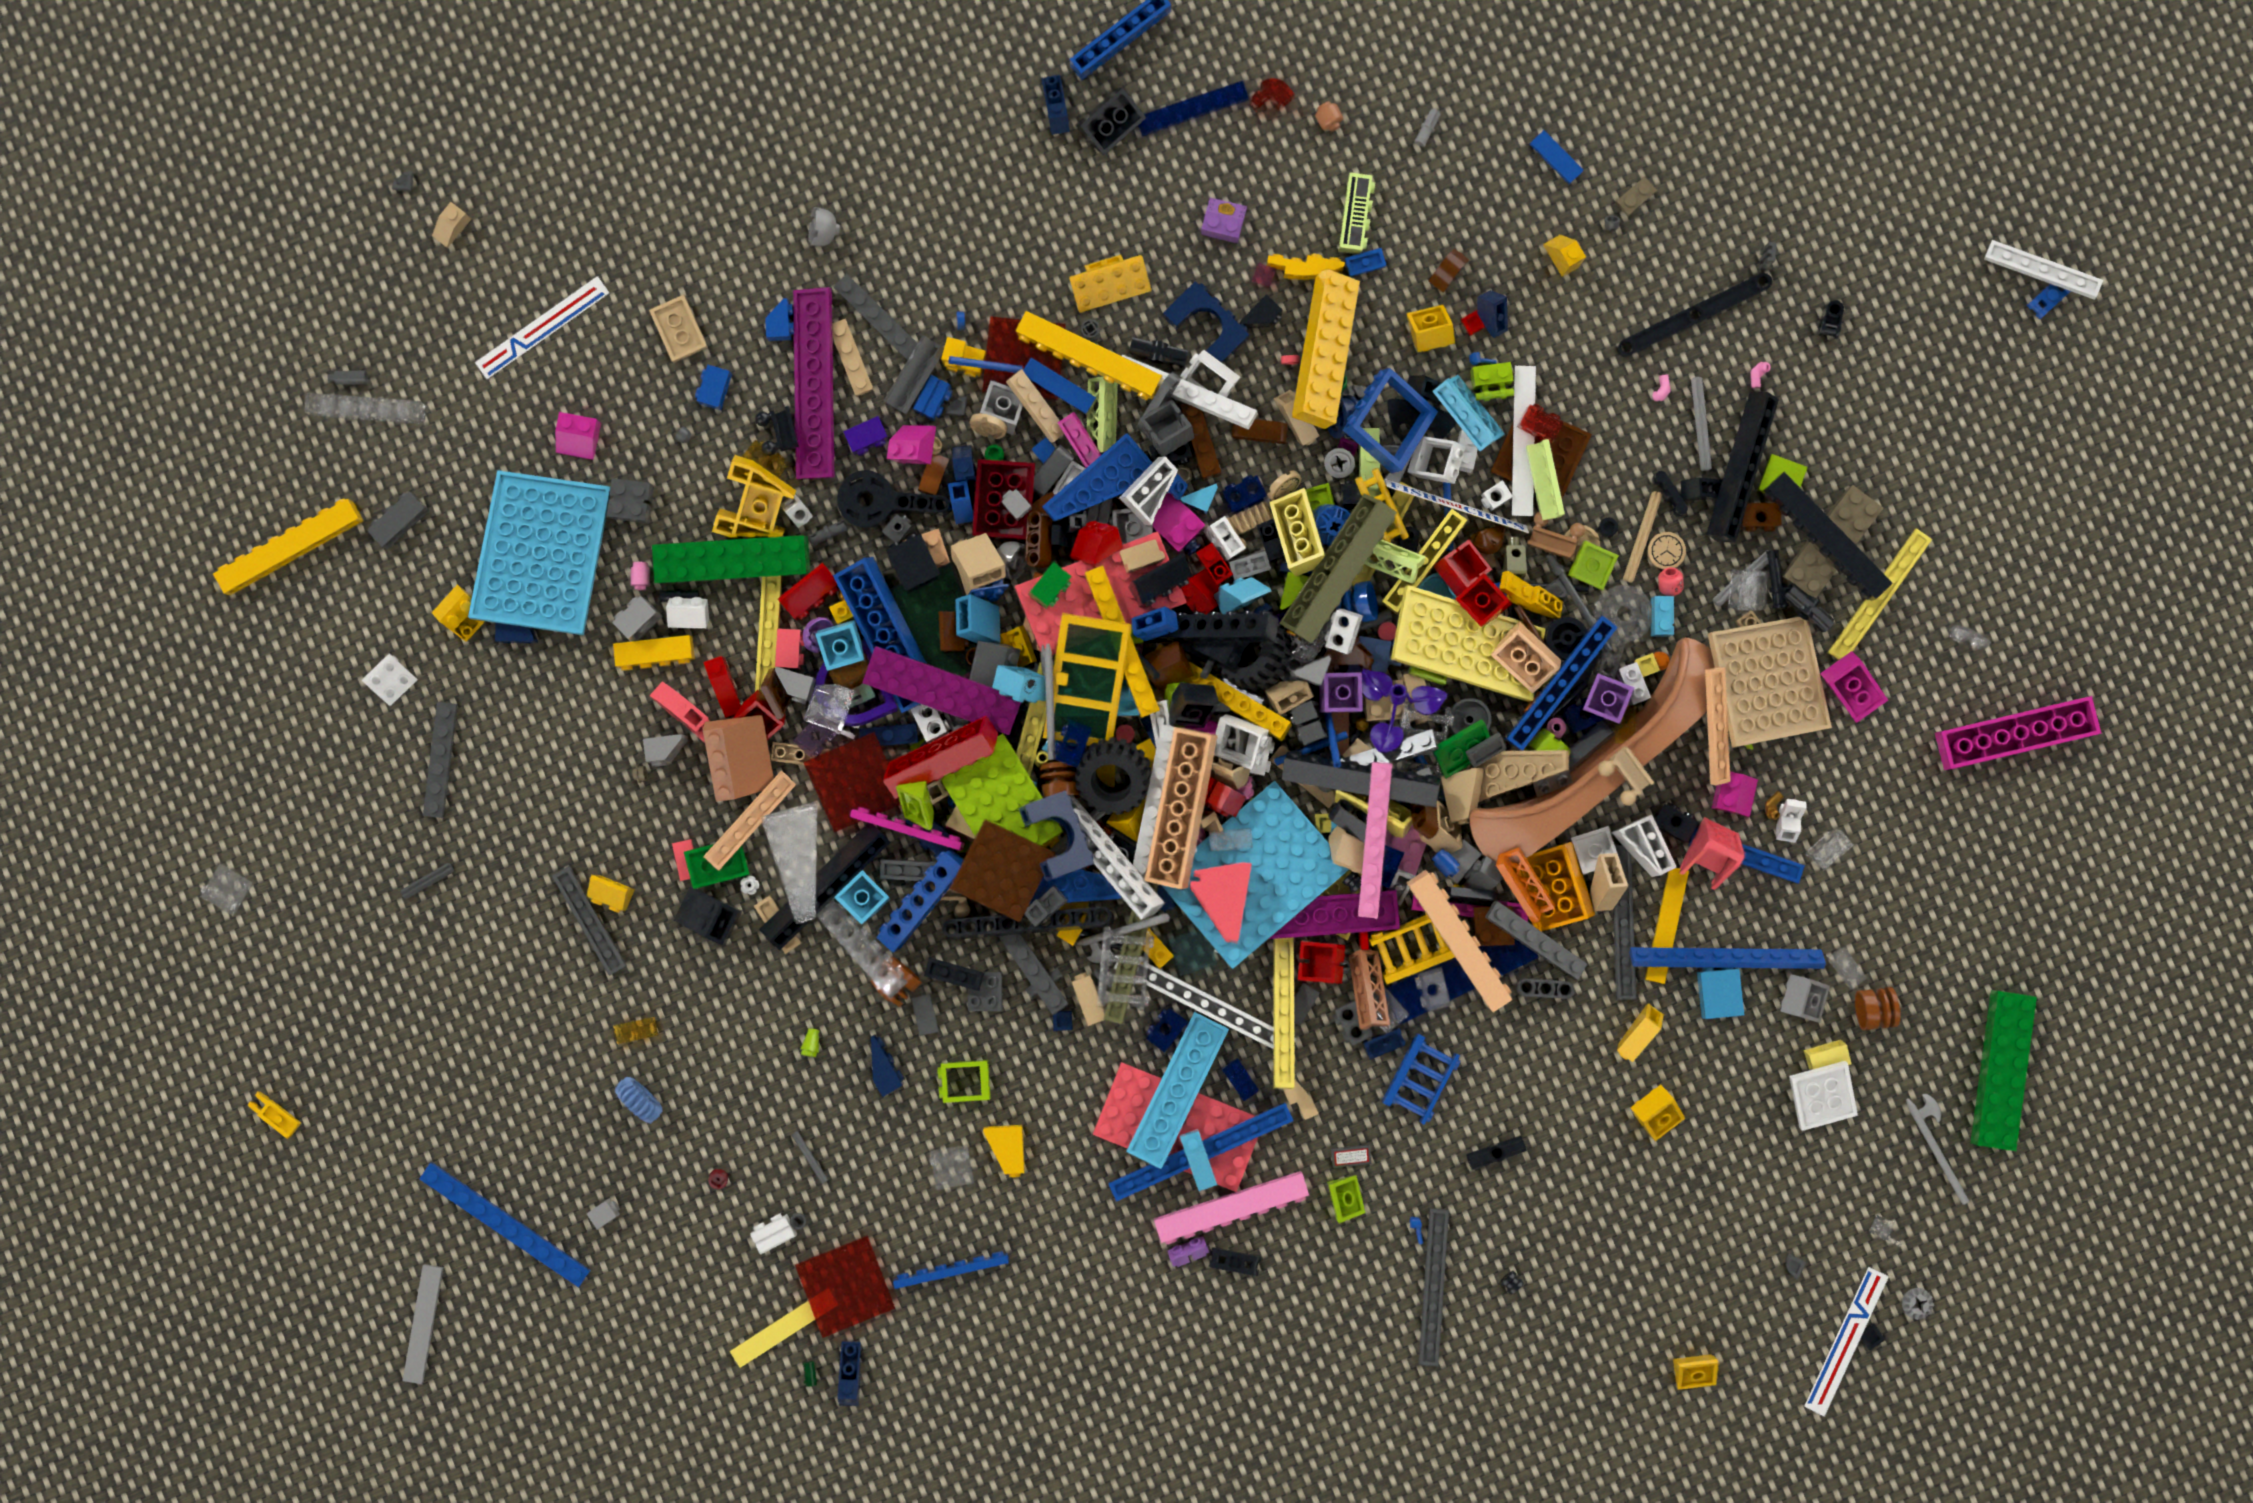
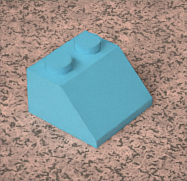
M1252 577L1245 580L1244 578H1239L1233 581L1231 586L1229 583L1218 588L1219 591L1213 596L1222 614H1226V612H1233L1254 603L1271 592V590Z
M855 620L818 630L815 634L827 671L864 660L861 638Z
M863 870L834 897L861 925L874 916L890 900L889 896Z

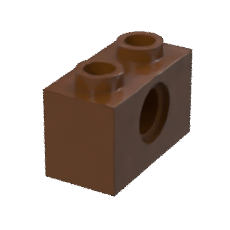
M1748 503L1740 529H1745V532H1755L1757 529H1764L1765 532L1776 531V528L1782 526L1779 506L1776 503ZM1757 513H1760V514L1763 515V517H1764V521H1763V522H1759V521L1756 519V514H1757Z

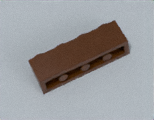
M1186 403L1180 405L1181 414L1187 418L1193 428L1195 438L1190 443L1202 481L1221 476V469L1202 410Z

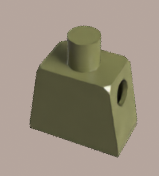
M1509 537L1508 545L1505 547L1502 555V572L1510 571L1524 580L1527 574L1526 547L1520 545L1519 537Z

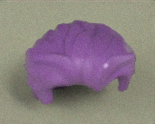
M818 617L806 625L803 631V642L809 651L813 653L821 651L815 634L818 630L834 626L832 621L825 617Z

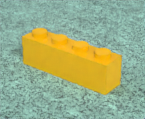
M690 635L613 644L615 667L621 668V671L633 670V666H640V669L652 668V664H659L662 667L670 666L671 662L689 664L690 660H695L693 637Z

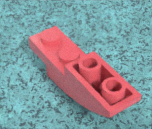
M662 681L649 696L705 743L703 728L705 722L710 721L708 717Z

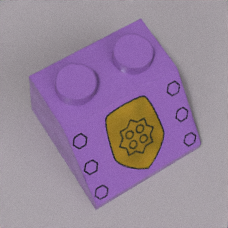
M1210 198L1201 235L1238 244L1247 206Z

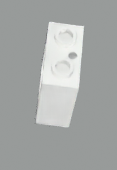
M1205 350L1199 355L1196 353L1189 362L1192 365L1189 369L1186 367L1180 377L1185 381L1204 388L1191 378L1202 362L1227 381L1218 393L1227 398L1240 379V376Z
M1423 436L1413 452L1408 473L1417 478L1455 484L1466 447L1456 441ZM1433 447L1451 450L1443 475L1426 472Z
M1226 714L1219 719L1215 734L1218 737L1214 755L1253 770L1263 762L1264 755L1262 753L1269 741V737H1267L1269 730ZM1231 726L1258 736L1253 758L1226 748Z

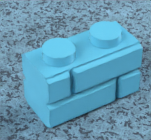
M1654 596L1651 598V637H1670L1674 635V626H1672L1674 624V596Z

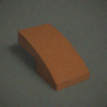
M932 454L931 464H927L918 488L919 492L937 495L949 464V458Z

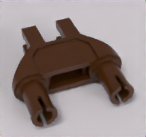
M1359 630L1351 653L1345 654L1329 648L1322 656H1330L1331 658L1326 673H1335V665L1358 664L1361 673L1363 669L1372 671V664L1374 663L1373 655L1360 642ZM1337 635L1336 642L1340 645L1343 644L1341 635Z

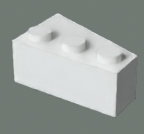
M1165 456L1158 457L1119 498L1144 525H1152L1155 520L1154 517L1161 507L1166 492H1168L1178 469Z
M1653 815L1642 817L1611 832L1651 877L1662 875L1677 868Z

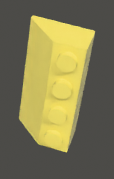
M1303 488L1269 502L1288 569L1296 577L1314 570L1325 557L1307 492Z
M1336 790V803L1340 799H1344L1368 814L1369 795ZM1389 799L1386 830L1393 836L1403 839L1412 826L1411 810Z

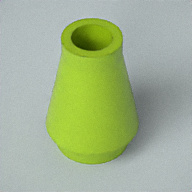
M808 1028L800 1048L802 1050L801 1055L816 1058L817 1053H819L820 1030Z

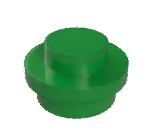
M998 445L988 446L985 450L986 460L1002 461L1004 457L1003 449Z

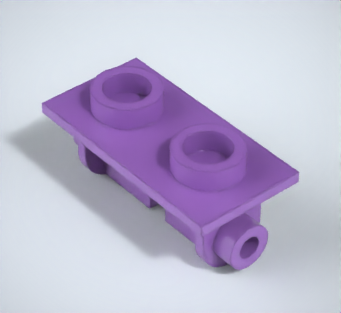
M1204 1237L1194 1238L1188 1243L1174 1246L1168 1250L1173 1267H1180L1189 1263L1188 1256L1192 1255L1193 1260H1197L1207 1256L1206 1254L1209 1253Z

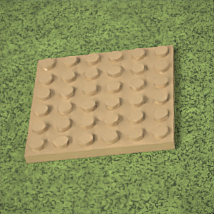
M1795 617L1708 633L1715 668L1725 667L1728 731L1732 748L1832 728L1809 621Z

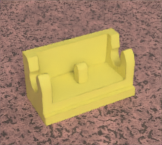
M1841 1039L1804 1050L1808 1067L1812 1070L1846 1061L1848 1065L1852 1064L1847 1044Z

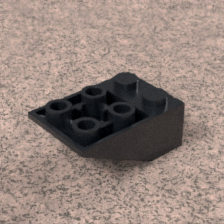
M690 886L674 921L724 946L727 944L743 910Z

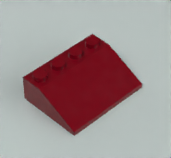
M978 459L973 537L986 533L990 540H1026L1027 517L1032 510L1017 521L1001 501L1004 500L1002 497L1009 490L1013 492L1017 489L1032 507L1035 463Z

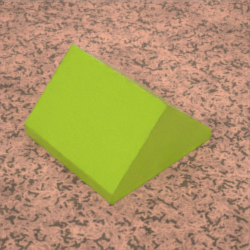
M926 781L898 785L896 789L904 817L927 830H931L934 809Z
M1357 1175L1327 1182L1338 1223L1365 1213Z

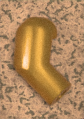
M1778 791L1765 803L1766 816L1772 820H1777L1780 817L1777 804L1784 798Z

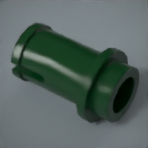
M815 1361L802 1363L805 1377L803 1383H805L806 1387L816 1386L819 1380L816 1378Z

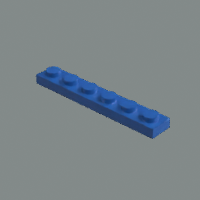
M1003 1251L992 1253V1257L984 1258V1255L973 1257V1261L970 1262L959 1260L955 1261L954 1265L948 1267L946 1264L937 1265L935 1270L928 1271L927 1268L917 1270L916 1274L909 1275L908 1272L898 1274L893 1284L895 1289L1007 1264L1010 1259L1008 1253L1003 1254Z

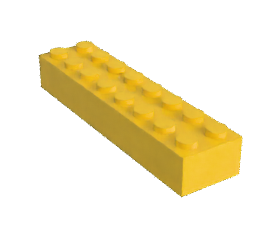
M1329 269L1316 275L1292 411V418L1323 429L1336 424L1360 284L1358 280Z

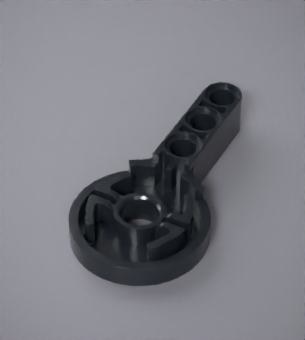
M870 470L857 471L849 475L842 482L837 495V504L841 515L849 523L859 528L877 527L887 519H890L896 512L944 516L948 515L952 510V504L945 496L895 492L893 486L885 477ZM865 493H871L874 498L873 503L868 507L862 506L860 502L862 495ZM907 498L909 500L908 505L901 507V501ZM922 500H927V506L923 509H920V502ZM941 501H946V507L943 510H939L938 504Z

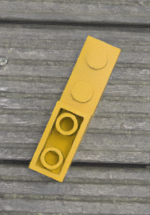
M1273 254L1272 256L1268 255L1266 267L1284 270L1283 278L1309 280L1315 279L1316 275L1326 269L1337 273L1343 271L1345 262L1336 257H1330V259L1322 258L1323 256L1319 254L1307 255L1306 262H1302L1300 258L1292 257L1291 259H1286L1283 255Z
M1510 571L1502 572L1499 589L1507 594L1506 597L1512 603L1521 605L1522 608L1554 619L1561 618L1562 600L1541 586H1531Z

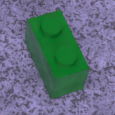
M1053 562L1028 595L1045 609L1049 605L1053 607L1060 599L1057 597L1060 591L1065 592L1072 584L1069 581L1072 576Z

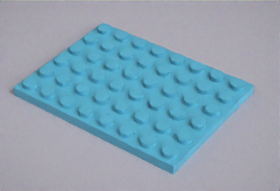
M497 470L468 617L474 620L584 635L611 487Z
M1276 781L1272 782L1240 809L1236 817L1232 816L1222 825L1223 832H1213L1197 846L1188 888L1177 889L1161 885L1232 969L1350 870L1333 863L1330 845ZM1242 862L1252 864L1237 944L1224 940L1191 891V881H1200V878L1194 877L1195 870Z

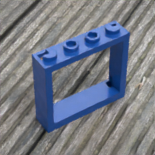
M1391 368L1380 370L1378 374L1374 375V381L1365 389L1364 397L1355 405L1356 409L1347 418L1348 422L1343 431L1392 474L1403 470L1438 411ZM1386 383L1392 386L1420 412V415L1394 456L1360 427Z

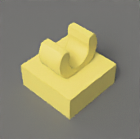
M1653 653L1633 660L1634 663L1637 662L1643 677L1660 671Z

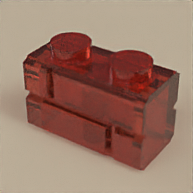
M1528 405L1517 427L1542 441L1549 439L1551 445L1555 441L1564 422L1560 420L1561 417L1557 414L1544 412V408L1540 405Z

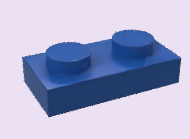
M1382 248L1344 259L1350 278L1386 268L1387 266Z

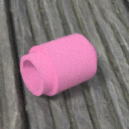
M633 562V567H631V586L634 587V590H646V587L650 586V567H648L647 562Z

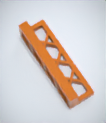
M1518 847L1498 855L1496 867L1532 924L1540 922L1541 913L1555 909V904L1521 849ZM1517 855L1520 859L1519 864L1510 861L1509 857ZM1519 870L1528 872L1529 877L1520 876ZM1528 885L1537 886L1538 892L1530 891L1527 888ZM1537 899L1546 901L1547 905L1539 907Z

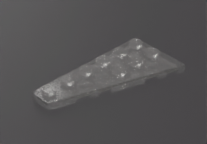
M817 801L764 815L761 818L796 924L815 919Z

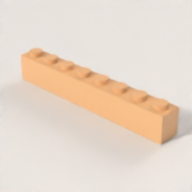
M1425 870L1406 884L1488 1008L1494 1013L1512 1000L1509 995L1512 992L1506 983L1502 985L1499 980L1501 975L1495 967L1492 969L1489 965L1491 960L1486 952L1481 953L1478 947L1481 945L1475 936L1471 937L1468 933L1470 928L1464 920L1460 921L1458 918L1460 913L1455 905L1450 906L1447 901L1449 896L1444 889L1440 890L1437 886L1439 881L1434 873L1429 874Z

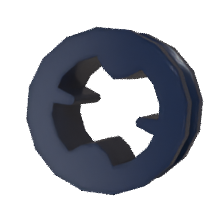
M1195 538L1183 550L1187 551L1190 557L1202 545L1198 544Z

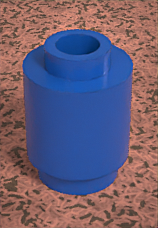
M1444 849L1440 850L1432 858L1434 865L1445 877L1450 876L1452 878L1460 871L1458 861Z

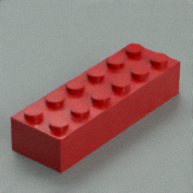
M985 715L890 761L883 782L896 799L899 797L896 789L898 785L926 781V784L932 781H939L948 773L953 774L965 765L970 766L982 757L987 758L992 755L998 732L988 716Z

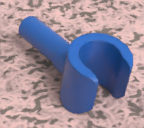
M1480 352L1469 355L1472 365L1497 363V360L1481 358Z
M1410 1217V1228H1416L1418 1243L1423 1244L1420 1218Z

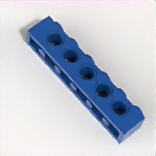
M1168 0L1144 1L1071 57L1070 67L1082 81L1171 13V3Z
M952 849L946 852L942 851L937 856V863L934 866L931 865L925 871V878L923 880L920 879L913 886L914 891L911 895L908 894L901 901L903 905L900 909L896 908L890 915L891 920L888 923L885 922L878 931L880 933L876 938L892 953L902 948L949 890L963 862V859ZM942 867H944L947 871L946 876L943 875L941 872ZM930 881L935 884V890L931 889ZM918 896H921L923 898V904L919 902ZM907 910L911 911L912 918L907 916ZM896 924L900 926L901 932H898L896 930Z

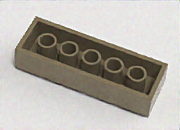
M1852 485L1846 488L1827 516L1856 545L1883 510V507ZM1807 540L1782 573L1783 583L1787 586L1790 583H1795L1807 595L1816 598L1837 570L1834 568L1833 562L1819 552L1820 548Z

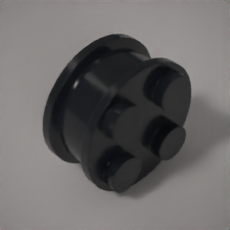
M1562 617L1548 625L1545 630L1544 642L1558 658L1566 660L1588 631L1585 625L1578 619Z

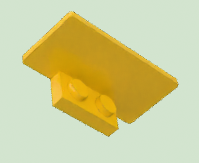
M1121 255L1084 265L1086 272L1069 277L1080 313L1151 291L1142 255L1123 260Z

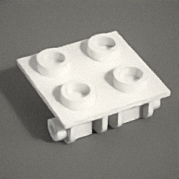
M390 653L362 679L389 706L418 680Z

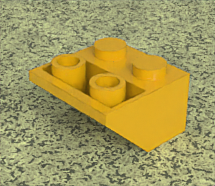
M457 584L432 611V614L441 624L467 642L485 621L474 620L468 617L472 595Z

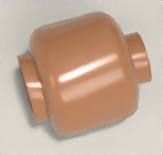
M1328 101L1317 108L1318 111L1315 117L1322 130L1333 132L1340 128L1343 115L1337 104Z

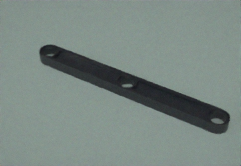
M1760 273L1623 339L1617 346V351L1622 357H1630L1766 291L1772 285V277L1767 273ZM1759 278H1766L1768 285L1761 287L1758 284ZM1692 310L1699 312L1700 318L1698 320L1691 319L1690 312ZM1623 343L1631 345L1632 350L1630 353L1622 351L1621 346Z

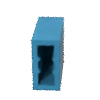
M971 594L957 598L956 635L974 643H978V641L1000 643L999 606Z
M1714 967L1702 968L1701 972H1697L1701 1016L1703 1019L1744 1015L1739 969L1721 968L1722 970H1714Z

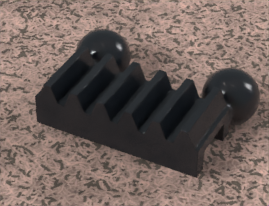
M786 406V410L775 413L772 410L770 413L761 411L755 416L756 424L761 427L767 426L771 420L773 422L777 442L766 441L763 443L762 452L767 456L774 455L779 449L783 452L799 447L789 406Z

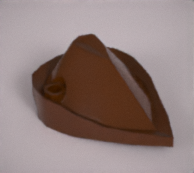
M1499 525L1476 532L1470 537V541L1480 553L1494 554L1503 545L1506 526Z

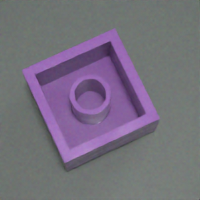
M1326 673L1322 684L1319 685L1320 713L1363 711L1362 673Z
M1597 673L1583 710L1620 724L1634 687Z

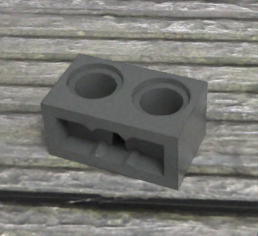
M1356 1000L1334 1010L1335 1015H1333L1337 1026H1342L1344 1032L1341 1034L1346 1043L1350 1042L1353 1046L1373 1036L1370 1028L1361 1030L1359 1037L1355 1038L1351 1035L1352 1028H1360ZM1346 1009L1352 1011V1018L1349 1020H1344L1342 1017V1013Z

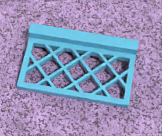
M1459 375L1446 379L1433 390L1436 397L1479 451H1482L1505 435L1480 401H1476L1475 395Z

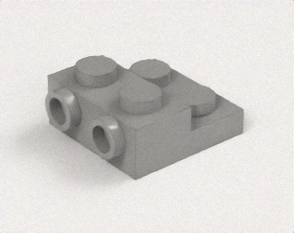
M1130 509L1112 510L1113 516L1110 517V525L1118 528L1122 544L1153 533V526L1144 525Z

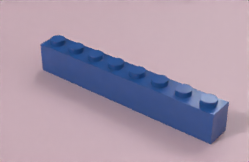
M1603 615L1595 621L1561 665L1560 669L1507 735L1506 741L1519 751H1523L1618 628Z

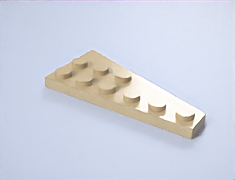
M1502 751L1476 767L1483 768L1484 771L1479 802L1568 771L1569 751ZM1469 765L1459 772L1472 769L1473 767Z

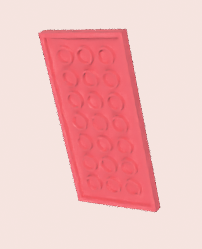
M1158 531L1123 544L1122 549L1095 565L1082 562L1081 560L1063 567L1062 569L1072 576L1069 580L1072 584L1065 592L1060 591L1057 595L1060 599L1053 607L1049 605L1045 609L1028 595L1042 576L1014 587L1040 652L1042 644L1044 649L1046 644H1050L1052 655L1056 654L1062 613L1102 619L1084 574L1097 567H1104L1127 624L1132 625L1133 617L1164 606L1171 610L1187 603L1181 588L1179 589L1177 586L1171 589L1173 593L1164 598L1162 596L1155 598L1156 602L1148 607L1145 605L1139 607L1128 588L1132 581L1169 561ZM1155 539L1160 552L1163 551L1164 561L1126 573L1120 551ZM1069 624L1065 650L1108 634L1107 630Z
M1121 1062L1093 1135L1128 1149L1162 1078ZM1198 1093L1168 1155L1184 1149L1180 1139L1182 1134L1198 1129L1201 1139L1204 1140L1255 1115ZM1258 1137L1209 1159L1217 1185L1237 1192ZM1191 1168L1185 1170V1172L1193 1175Z

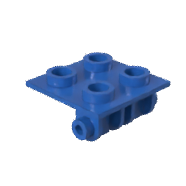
M1003 579L986 584L983 588L972 589L968 595L971 594L983 600H988V602H994L999 600L1009 584L1004 585Z

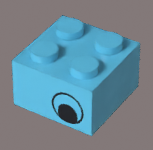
M998 665L992 688L999 690V694L1004 696L1011 695L1013 696L1012 699L1018 702H1024V699L1032 703H1037V700L1046 701L1044 675L1025 667Z

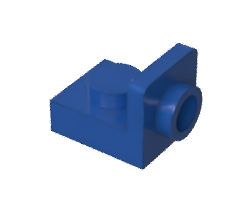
M1177 473L1166 493H1171L1176 500H1180L1188 485Z

